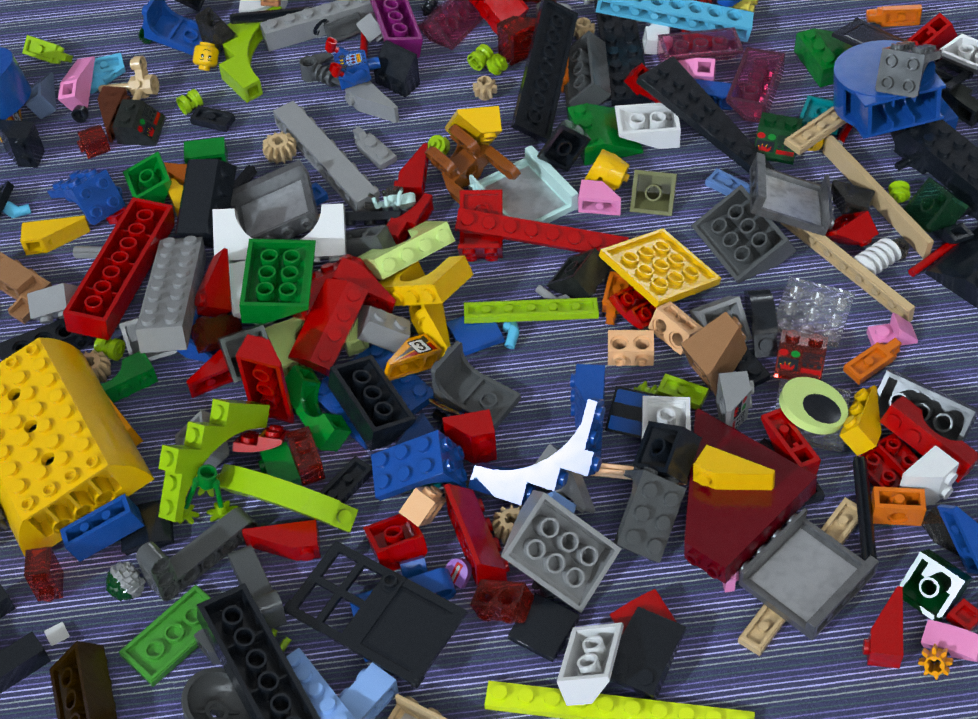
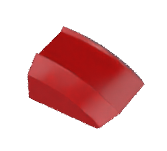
M402 514L363 527L377 562L393 571L400 569L399 562L422 555L425 557L428 552L425 538L420 528Z

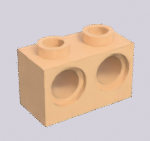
M671 301L656 308L648 326L649 330H654V334L680 355L684 354L681 343L703 328Z
M608 330V365L653 366L654 330Z
M433 485L430 487H417L413 490L399 513L418 527L431 524L445 504L446 499L442 496L443 492Z

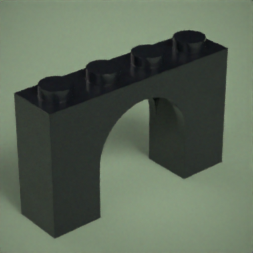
M0 584V618L16 608ZM33 632L28 633L13 644L0 650V694L51 662L45 649Z

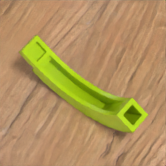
M224 464L218 478L220 488L294 511L350 533L358 513V509L341 503L337 499L251 469Z

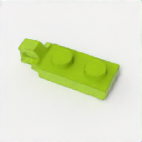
M30 35L26 36L23 54L53 64H61V61L72 63L73 55L64 53V48L60 45Z

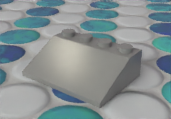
M533 490L519 511L500 557L576 611L582 613L622 548L545 492Z

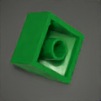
M159 151L123 171L132 197L159 203L165 202L172 181Z

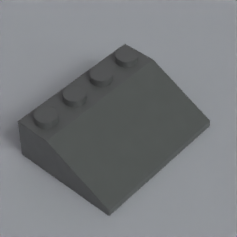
M742 185L737 187L691 225L737 283L780 265L797 251L771 219L750 213V194Z

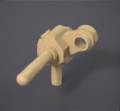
M134 56L130 60V67L134 70L135 76H131L128 83L100 85L98 91L100 92L103 86L125 87L126 91L131 92L132 100L146 99L150 95L158 94L159 81L156 75L148 74L145 57Z

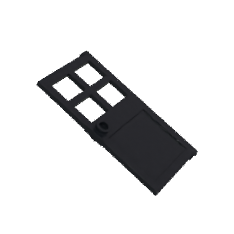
M858 17L853 22L832 33V37L851 46L877 40L905 41ZM943 58L934 60L936 62V74L950 80L945 84L946 88L942 89L948 93L965 80H969L974 72L968 71ZM945 66L960 74L953 76L940 68Z
M338 541L333 543L293 598L289 599L284 605L285 614L294 617L411 684L416 689L420 686L425 678L424 675L468 613L462 607ZM339 554L357 563L340 587L322 578ZM367 568L382 576V578L364 601L348 592V590L363 569ZM319 585L334 595L317 618H314L300 610L299 607L314 587ZM341 599H344L360 609L341 633L324 622Z

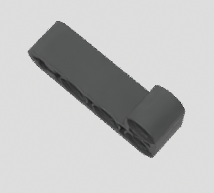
M252 545L227 554L239 584H246L270 629L287 624L280 596L276 589H272Z

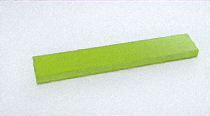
M597 298L464 303V324L599 319Z

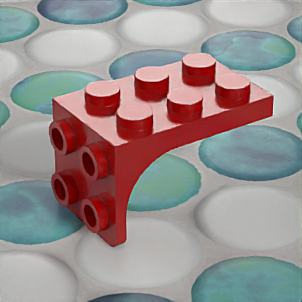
M460 190V208L503 215V191ZM460 232L459 256L465 255L468 262H474L477 259H485L490 262L498 261V258H503V239Z

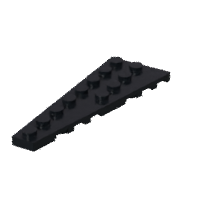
M672 56L638 77L636 81L638 85L749 173L757 152L760 153V151L676 58ZM765 158L766 168L774 170L775 168Z

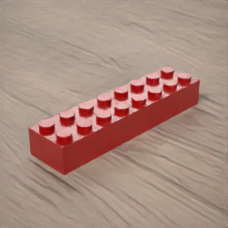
M135 197L131 199L63 311L68 332L110 340L154 262L159 241L168 238L175 225L173 205Z

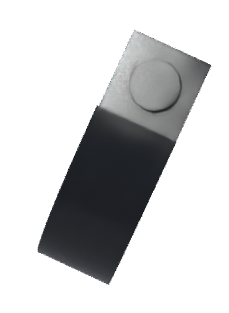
M769 289L745 290V313L749 314L751 320L753 354L756 358L778 356V325L772 293Z

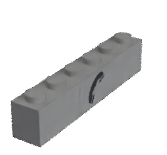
M337 0L261 22L260 26L263 41L270 52L324 36L326 33L323 25L353 13H360L361 19H363L367 14L374 11L370 0Z

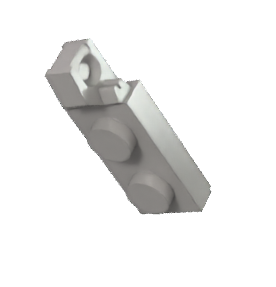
M360 127L352 130L357 150L379 170L397 161V155L370 132L366 134Z

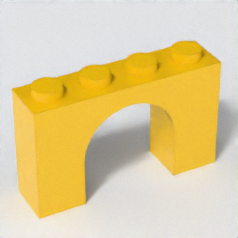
M464 255L448 257L427 275L424 274L419 261L378 282L396 300L395 306L442 304L474 274Z

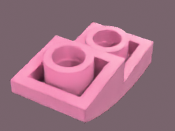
M928 619L921 639V644L924 648L932 649L933 645L936 644L937 648H948L947 652L953 658L973 662L978 661V634L957 626Z

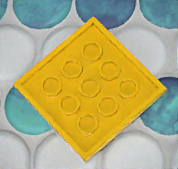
M664 228L603 248L599 253V257L656 308L669 301L675 302L720 284L722 279Z

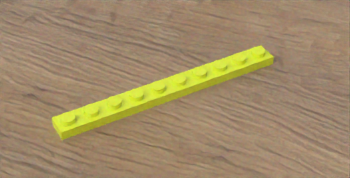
M489 680L484 704L487 710L561 719H754L755 712L607 694H599L592 704L566 706L560 689Z

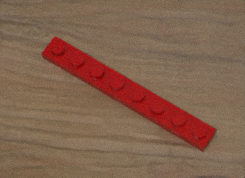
M463 208L458 209L455 231L580 253L593 248L600 252L603 248L629 240V237Z

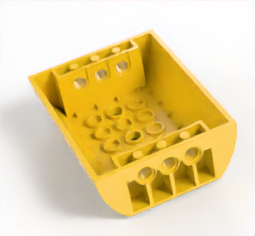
M37 338L0 362V507L6 516L5 518L23 555L30 562L63 540L60 529L124 493L127 496L132 495L154 480L152 473L84 354L73 345L52 338ZM37 425L34 431L29 432L32 426ZM54 457V461L51 464L46 465V462L50 458Z

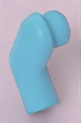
M7 201L2 211L11 218L32 213L29 204L17 206L10 201Z
M504 322L502 329L504 332H508L504 347L515 349L519 337L517 322Z

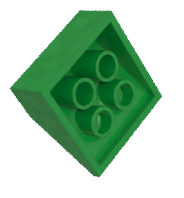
M813 28L796 33L794 52L821 88L833 84L834 64L837 58L853 46L832 37L834 31Z
M589 103L567 107V120L581 126L591 138L580 154L585 166L594 164L602 149L616 154L620 158L643 153L644 150L640 143L619 137L615 108Z

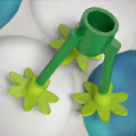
M207 464L198 469L185 501L182 522H178L179 524H182L184 520L189 524H194L193 518L200 516L197 512L192 511L194 505L190 504L197 487H200L198 496L203 495L207 491L210 497H214L215 489L217 502L213 504L215 509L206 511L208 515H212L210 522L220 520L231 510L238 507L230 506L229 500L223 503L220 481L218 480L220 474H217V469L214 466Z

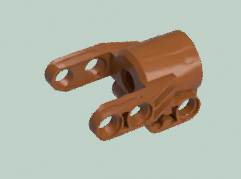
M456 124L448 129L449 137L457 143L456 150L450 159L436 147L430 146L424 152L431 161V164L442 172L446 188L458 204H460V190H464L462 189L463 187L470 185L469 175L472 174L477 180L488 163L508 179L515 180L521 174L519 169L495 148L489 145L478 144L473 137Z

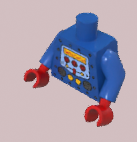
M332 37L327 38L325 50L328 53L336 52L334 54L335 62L331 63L329 71L333 77L339 79L341 90L370 81V70L381 68L378 56L367 59L365 50L348 51L341 46L336 47V39Z

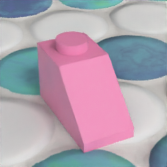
M581 180L578 212L620 216L621 197L603 181Z

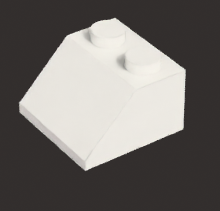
M935 445L903 473L899 488L925 489L926 505H935L941 499L946 500L953 492L952 484L958 477L956 472L959 462Z

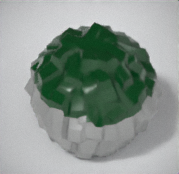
M119 562L111 566L108 572L106 590L119 601L131 600L141 596L146 580L138 577L141 572L138 569L136 570L131 562Z

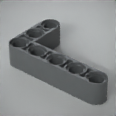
M237 507L173 557L169 558L154 542H147L138 549L136 559L146 583L163 601H169L245 541L242 529L258 527V523L241 507Z

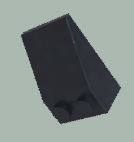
M637 607L621 636L610 681L657 700L687 627Z

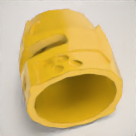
M602 149L584 180L603 181L612 190L619 189L623 181L627 182L630 177L627 174L629 164L616 154Z

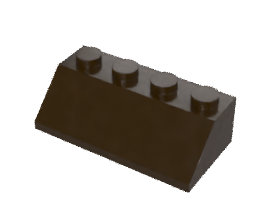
M76 641L49 669L57 719H117L116 703L113 698L112 682L109 677L108 660L105 655L104 645Z

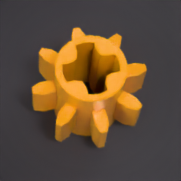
M936 644L930 650L923 648L922 655L924 657L919 658L918 665H924V675H933L935 680L942 673L947 676L949 675L950 669L947 666L952 665L954 660L953 658H947L948 648H937ZM937 659L940 661V663L936 662L935 664L931 662V660L936 661Z

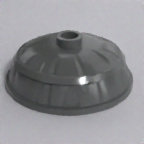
M207 668L197 672L187 681L182 691L181 706L185 719H251L224 668Z

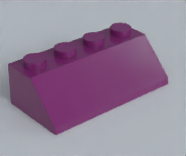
M370 0L384 42L388 40L417 54V58H420L423 38L409 1Z

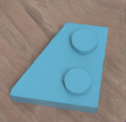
M121 53L95 58L91 94L97 92L100 85H107L126 72Z

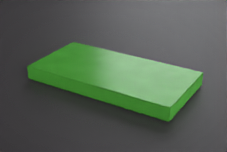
M197 585L193 586L118 652L120 657L154 687L198 647L194 634L201 630L202 627L197 619V604L211 597Z

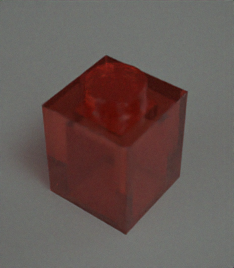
M100 124L77 132L80 139L77 141L81 153L85 152L88 159L111 151L107 137Z

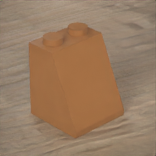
M727 312L721 314L681 343L689 365L715 396L719 373L734 372L747 351L744 341L747 338L741 330L743 328L741 323L735 316L731 318Z

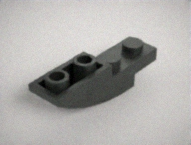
M939 76L945 84L950 81ZM960 84L949 93L942 90L941 97L960 120L971 127L978 123V99L972 97V89Z

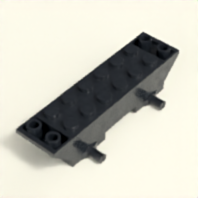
M944 120L890 132L895 143L894 152L902 158V160L895 163V168L900 171L906 166H910L922 175L927 172L954 193L952 200L961 207V209L954 212L955 219L960 220L964 216L969 215L978 220V147Z

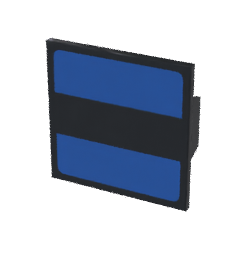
M616 386L605 431L641 439L643 396L661 395Z

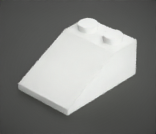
M662 103L615 106L619 137L657 149L680 148L681 128L679 117Z
M643 396L641 441L649 421L682 426L691 431L690 397Z

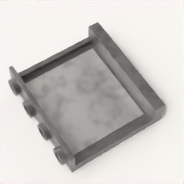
M757 152L749 169L750 213L825 236L827 230L832 229L835 222V217L833 216L834 206L832 205L833 195L831 194L832 184H830L829 175H825L820 185L766 168L765 154Z
M300 159L233 189L231 206L237 211L242 229L253 239L288 240L313 229L319 220L309 172Z
M804 508L799 514L794 513L788 520L787 526L783 530L778 529L773 534L771 542L767 546L762 545L750 562L746 561L739 569V585L813 641L876 574L879 561L871 555L864 561L807 520L808 510Z

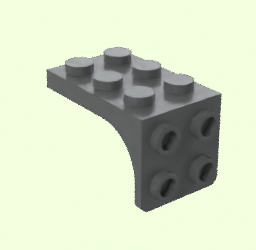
M902 41L897 42V44L891 43V46L882 48L875 86L876 91L911 98L917 97L927 64L940 59L942 50L936 49V45L931 44L915 46V42Z
M456 341L453 346H449L444 356L431 367L434 398L464 414L490 409L494 430L498 428L521 400L520 393L476 370L466 359L462 343Z
M634 467L633 470H625L624 476L633 480V486L613 543L650 561L660 563L686 488L678 485L679 481L674 478L658 476V471L654 469Z

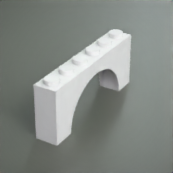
M343 203L321 204V214L317 224L309 234L300 239L316 240L314 263H320V259H329V262H337L339 257L347 254L345 206ZM234 208L212 209L214 256L223 248L228 249L229 264L245 261L249 239L253 238L248 236L242 229L237 211Z

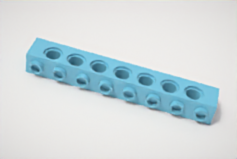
M598 0L596 7L597 13L748 42L754 12L695 0Z

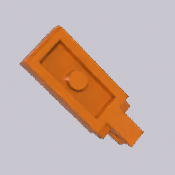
M922 5L877 7V9L866 10L867 23L876 22L881 27L920 25Z
M614 271L609 272L602 300V312H606L605 324L614 325L617 314H620L608 298L630 286L626 280Z
M896 338L885 345L877 342L846 363L843 371L860 385L892 363L897 358L896 354L900 352L902 343Z

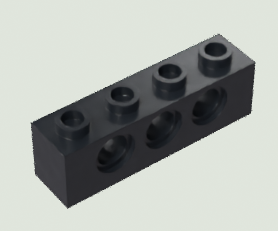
M63 318L1 342L0 359L3 361L37 338L61 340L73 345L77 349L85 348L94 344L91 336L68 332Z

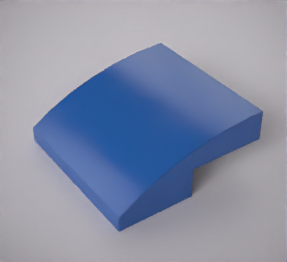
M464 316L446 322L448 332L454 341L462 343L465 356L505 342L496 322L464 324Z

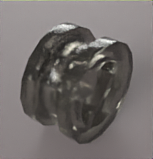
M893 239L892 241L901 250L900 260L905 259L908 255L909 243L904 239Z

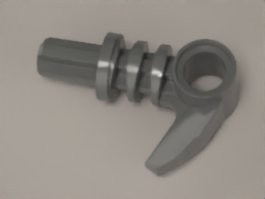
M319 53L302 57L299 61L302 80L305 82L321 81V83L329 87H333L335 84L340 85L339 79L331 75L330 67L323 65V63L333 59V55L331 53Z

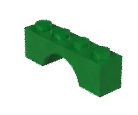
M139 351L122 359L119 373L110 381L102 383L101 386L114 403L143 388L151 386L158 382V379L146 354Z
M294 365L285 377L291 405L305 425V429L313 438L316 447L322 451L337 452L352 431L342 415L322 414L318 404V393L321 385L319 379L311 368Z

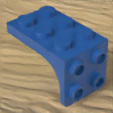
M150 0L142 8L144 38L193 55L196 45H199L200 42L210 43L216 35V28L178 15L168 7L165 0Z
M106 169L76 170L69 174V179L65 181L61 179L53 183V188L47 191L51 198H70L73 200L91 225H96L125 206L123 198Z
M439 430L371 454L375 498L381 501L431 483H448L466 488L467 473L463 466L465 455L462 447L458 446Z

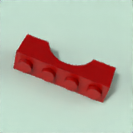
M904 396L892 403L879 421L924 456L936 445L959 462L956 482L961 481L978 462V452L962 440H950L933 431L924 421L922 410Z

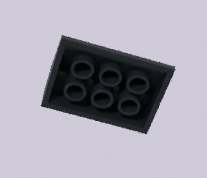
M977 227L972 231L974 234L973 239L960 242L925 271L926 275L976 308H978Z

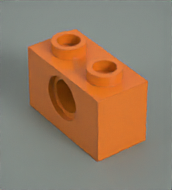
M873 486L871 494L873 524L922 526L926 513L925 489Z

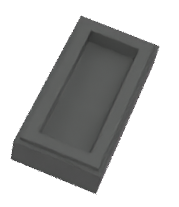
M356 12L323 25L327 38L332 37L339 42L361 33L356 25L361 20L360 13Z

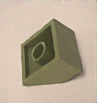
M634 169L630 212L672 216L678 174Z

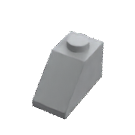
M370 12L356 24L369 43L375 41L378 43L383 40L374 12Z

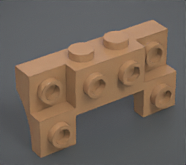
M0 252V290L16 300L7 309L9 315L25 324L30 320L27 294L51 287V282L39 276L32 268L24 267L17 259L13 260Z

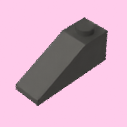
M387 225L346 231L347 254L358 257L371 249H386L396 245Z

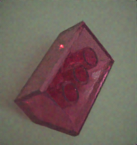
M444 0L418 27L430 41L452 50L484 18H482L479 11L469 0Z
M735 27L658 35L657 56L660 63L672 56L677 61L691 58L728 60L738 58L744 54V49Z
M746 47L726 97V102L744 120L759 123L762 112L769 113L784 73L785 53Z

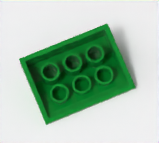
M249 239L239 304L242 323L265 324L309 310L316 240Z

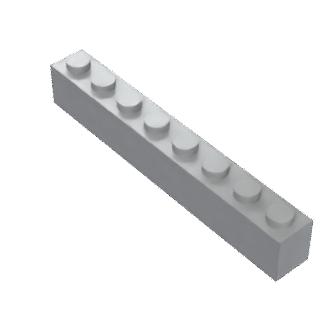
M293 100L273 110L276 126L285 134H291L296 140V148L354 212H368L375 209L371 198L376 197L377 202H379L380 192L378 188L369 182L365 174L360 173L356 164L348 160L345 152L337 148L334 140H330L326 136L325 131L316 125L314 119L307 116L302 106L299 107Z

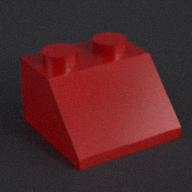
M490 409L442 418L444 435L462 447L465 460L473 464L497 460L495 430Z

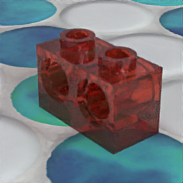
M309 426L286 433L289 448L302 485L326 479L323 464Z
M480 579L470 605L478 618L483 621L496 620L509 624L513 622L524 623L534 596L525 582Z

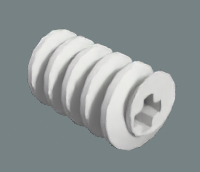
M881 238L865 251L856 255L854 259L876 275L881 273L883 269H887L889 265L894 264L895 261L900 260L902 254L894 241L888 238Z

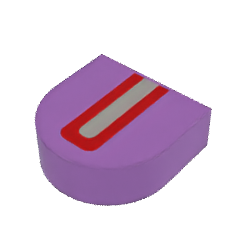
M463 558L450 560L445 568L449 570L453 584L461 589L465 588L472 573L470 563Z

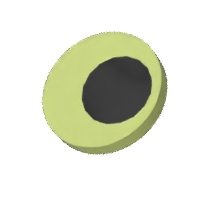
M793 378L784 385L779 396V404L785 416L799 428L811 433L821 435L835 433L841 429L842 424L848 417V406L842 395L829 384L815 378Z

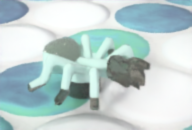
M400 186L388 187L386 191H381L384 201L377 202L376 197L369 193L368 196L373 202H365L364 208L370 209V211H388L389 207L392 206L394 211H399L400 208L407 212L416 204V196L413 192L403 194L404 189Z

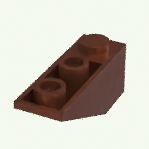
M103 86L97 101L109 142L113 143L115 134L112 126L122 99L129 100L130 96H128L125 87Z

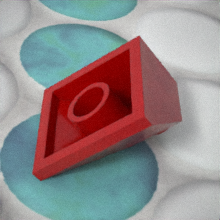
M869 211L842 214L837 217L832 229H828L825 236L835 243L860 245L862 247L871 243L872 238L879 233Z

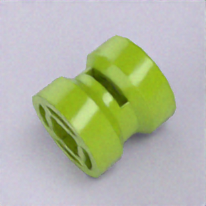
M480 44L475 51L468 55L467 61L474 70L480 71L494 53L488 45Z
M195 89L188 91L185 96L181 95L176 98L177 105L184 115L191 113L192 109L197 108L198 105H204L200 94Z
M96 338L94 349L96 352L102 351L109 359L118 361L124 354L125 342L119 338H110V340Z

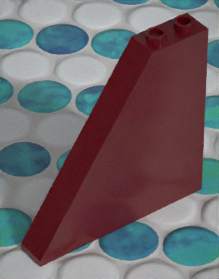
M698 408L695 411L694 433L702 437L693 464L705 446L709 445L775 470L773 490H715L693 481L692 464L688 492L684 558L691 565L698 566L707 572L710 577L726 584L741 566L816 493L817 476Z

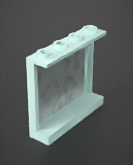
M532 145L525 148V158L513 163L521 172L515 180L508 179L500 171L478 181L472 174L469 175V190L503 191V216L550 223L578 209V192L549 163L537 158L539 152Z

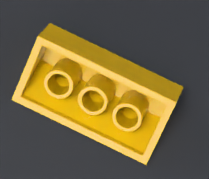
M499 106L457 109L445 126V131L448 132V129L456 124L473 137L478 144L490 145L502 132Z

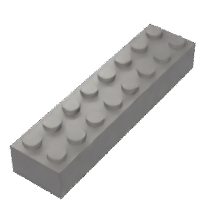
M187 236L179 239L168 237L159 241L135 329L140 353L187 350L196 311L194 300L202 282L207 260L203 237Z

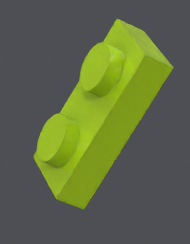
M665 373L657 391L658 395L690 397V408L697 410L698 408L701 409L706 400L709 388Z

